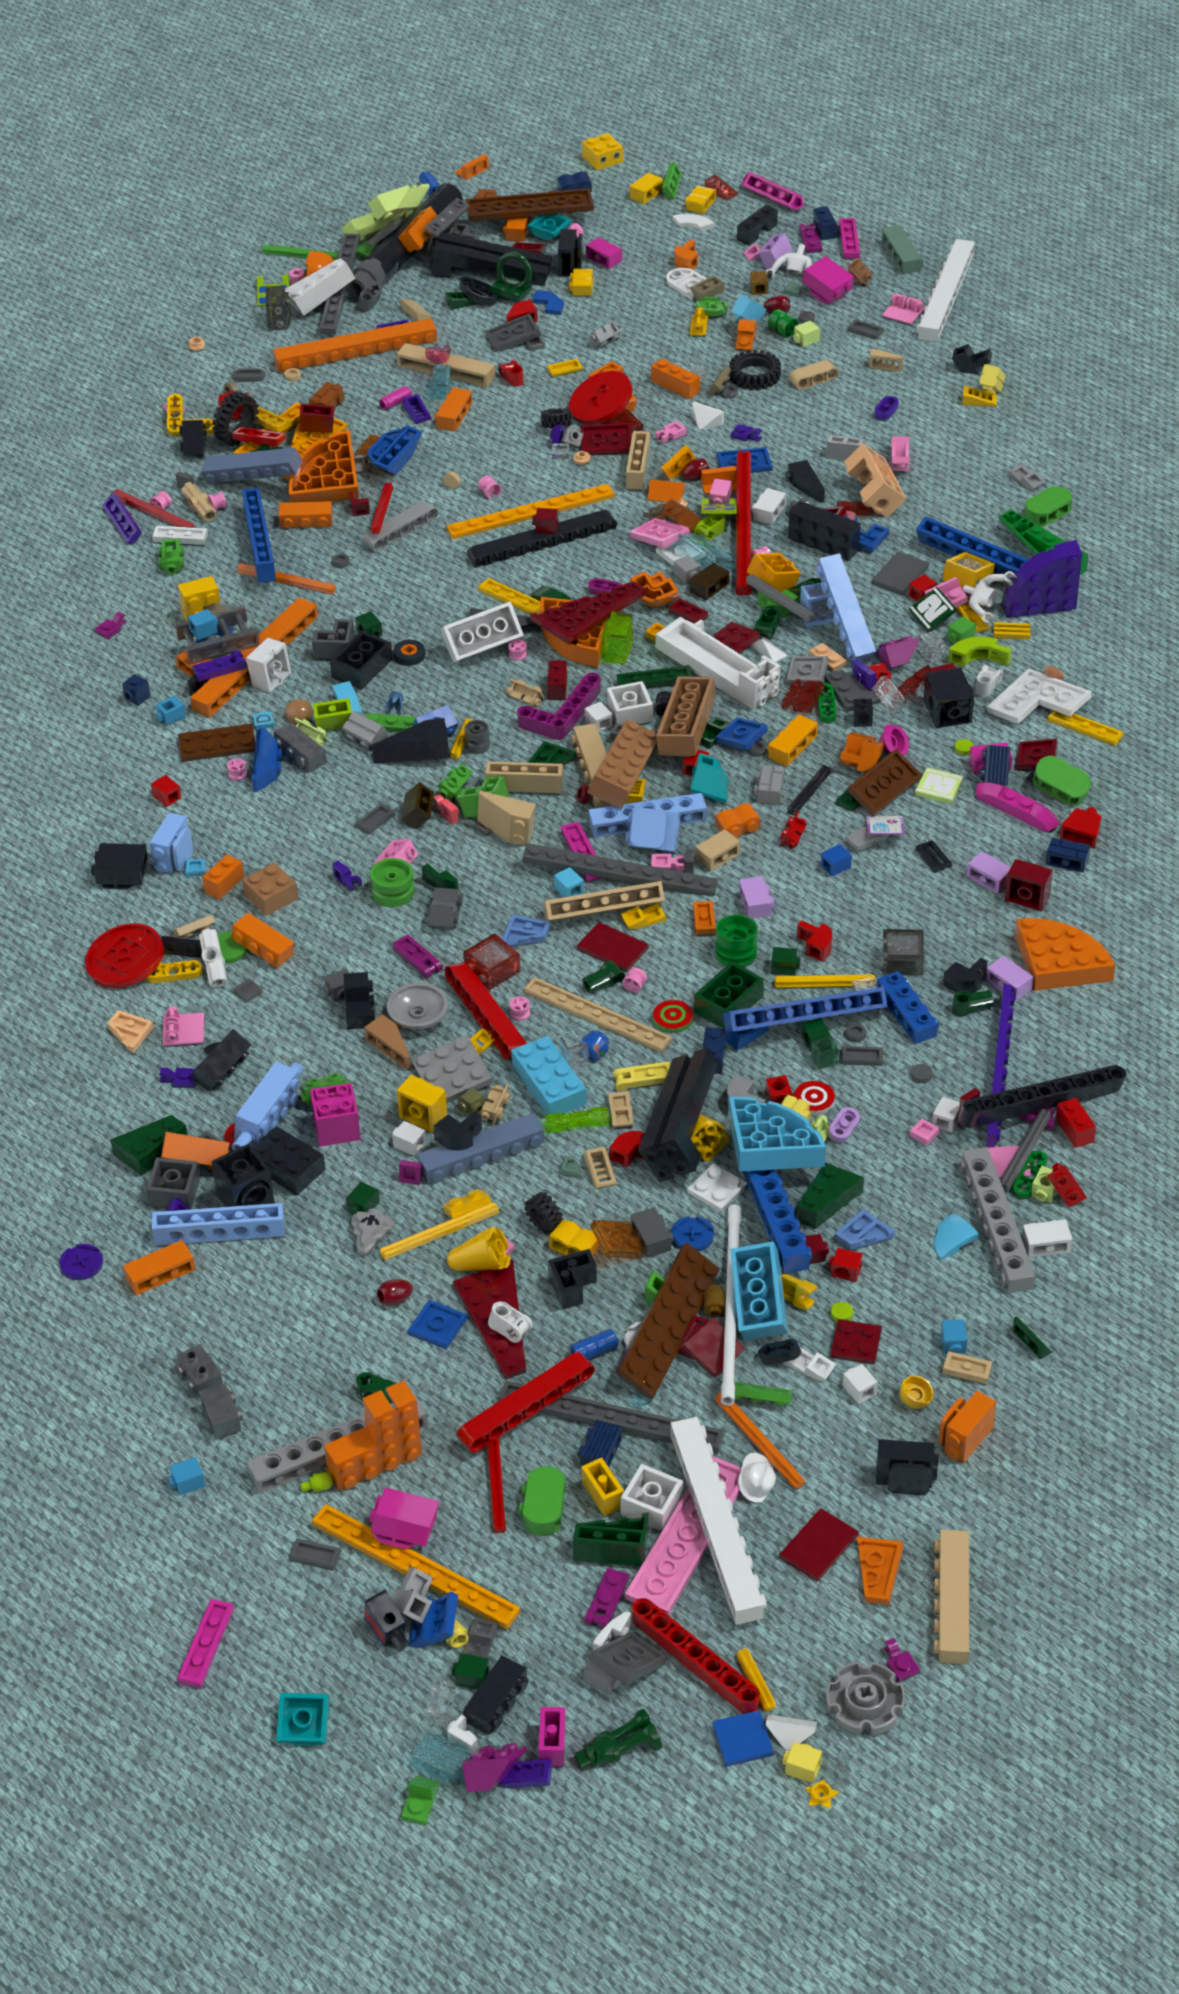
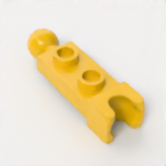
M781 1272L784 1299L803 1310L812 1307L814 1300L808 1296L818 1289L817 1285L806 1280L801 1281Z

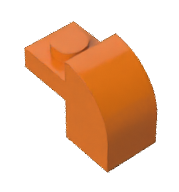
M689 240L682 247L675 246L674 264L677 268L693 270L698 265L696 241Z
M739 320L736 350H753L754 339H756L757 320Z

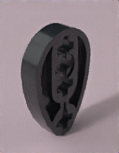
M470 277L460 278L459 288L470 300L482 305H494L497 303L499 295L490 292L491 285Z

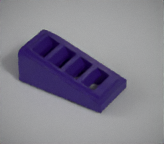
M419 394L403 398L402 406L416 424L432 419Z

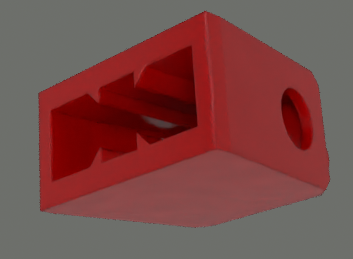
M1088 807L1086 810L1075 809L1062 823L1060 839L1084 843L1095 849L1102 816L1097 814L1098 812L1094 807Z

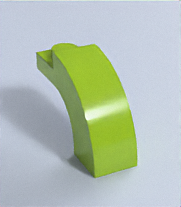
M970 637L958 641L950 647L948 662L965 667L973 660L987 659L1008 666L1011 662L1012 649L998 645V639Z

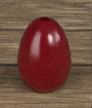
M777 295L766 300L763 307L767 309L765 312L772 314L777 309L787 313L790 310V301L787 296Z
M696 458L684 466L681 475L685 480L701 479V470L709 469V466L704 458Z
M404 1279L387 1280L379 1286L377 1297L380 1303L385 1306H396L411 1296L413 1286Z

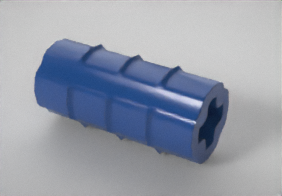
M429 171L420 174L419 181L421 184H429L430 187L427 193L431 195L440 184Z
M608 1329L571 1344L570 1352L571 1354L581 1352L589 1360L592 1357L617 1348L618 1339L614 1331Z

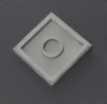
M792 656L786 685L818 686L822 684L829 662L828 656Z

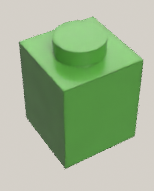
M961 617L948 625L947 639L952 644L966 638L975 637L976 624L965 617Z

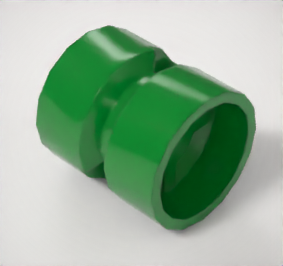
M780 309L773 311L768 319V327L786 338L794 334V327L799 325L796 318L788 316L787 313Z

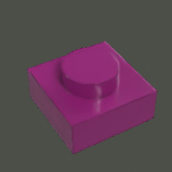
M401 1160L399 1163V1182L420 1185L422 1180V1163Z

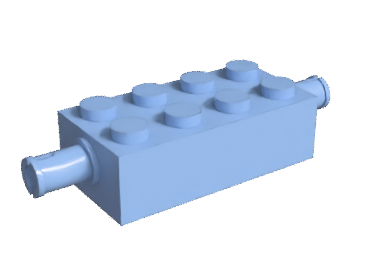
M279 1062L274 1063L236 1114L234 1143L232 1144L233 1151L248 1143L253 1147L275 1126H278V1122L286 1117L290 1105L294 1106L298 1099L296 1090L299 1080L297 1078L303 1072V1067L300 1064L292 1063L291 1067H288Z

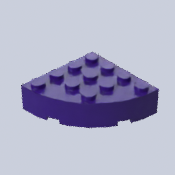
M1077 540L1053 546L1054 549L1045 553L1042 551L1019 568L1015 573L1017 578H1011L1013 585L1006 587L1002 597L1001 606L1006 618L1065 610L1070 611L1077 608L1082 551Z

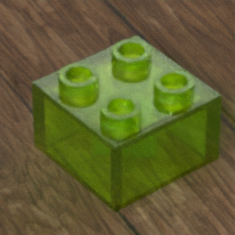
M611 612L610 618L606 619V630L602 631L601 640L604 641L602 655H605V662L626 664L634 641L633 614Z

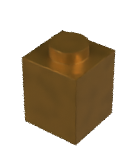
M766 271L750 272L752 295L768 294Z

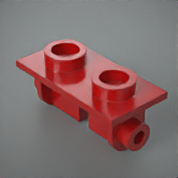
M797 811L794 817L790 816L785 824L788 828H784L779 837L782 840L779 845L780 847L782 844L787 845L789 849L797 847L801 835L807 826L805 819L797 817L799 811Z
M1059 1163L1052 1166V1173L1048 1174L1047 1177L1067 1207L1087 1199V1196L1067 1166L1060 1165Z

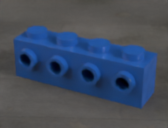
M899 971L877 978V988L884 987L888 1008L915 1044L937 1037V1029L939 1028L937 1019L930 1014L927 1005L921 1002L918 993L910 987L907 978H904Z

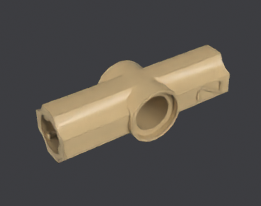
M191 482L185 483L183 488H181L182 494L188 500L190 508L194 509L193 512H197L204 521L214 520L217 512L210 504L208 495L205 492L202 493L195 484Z

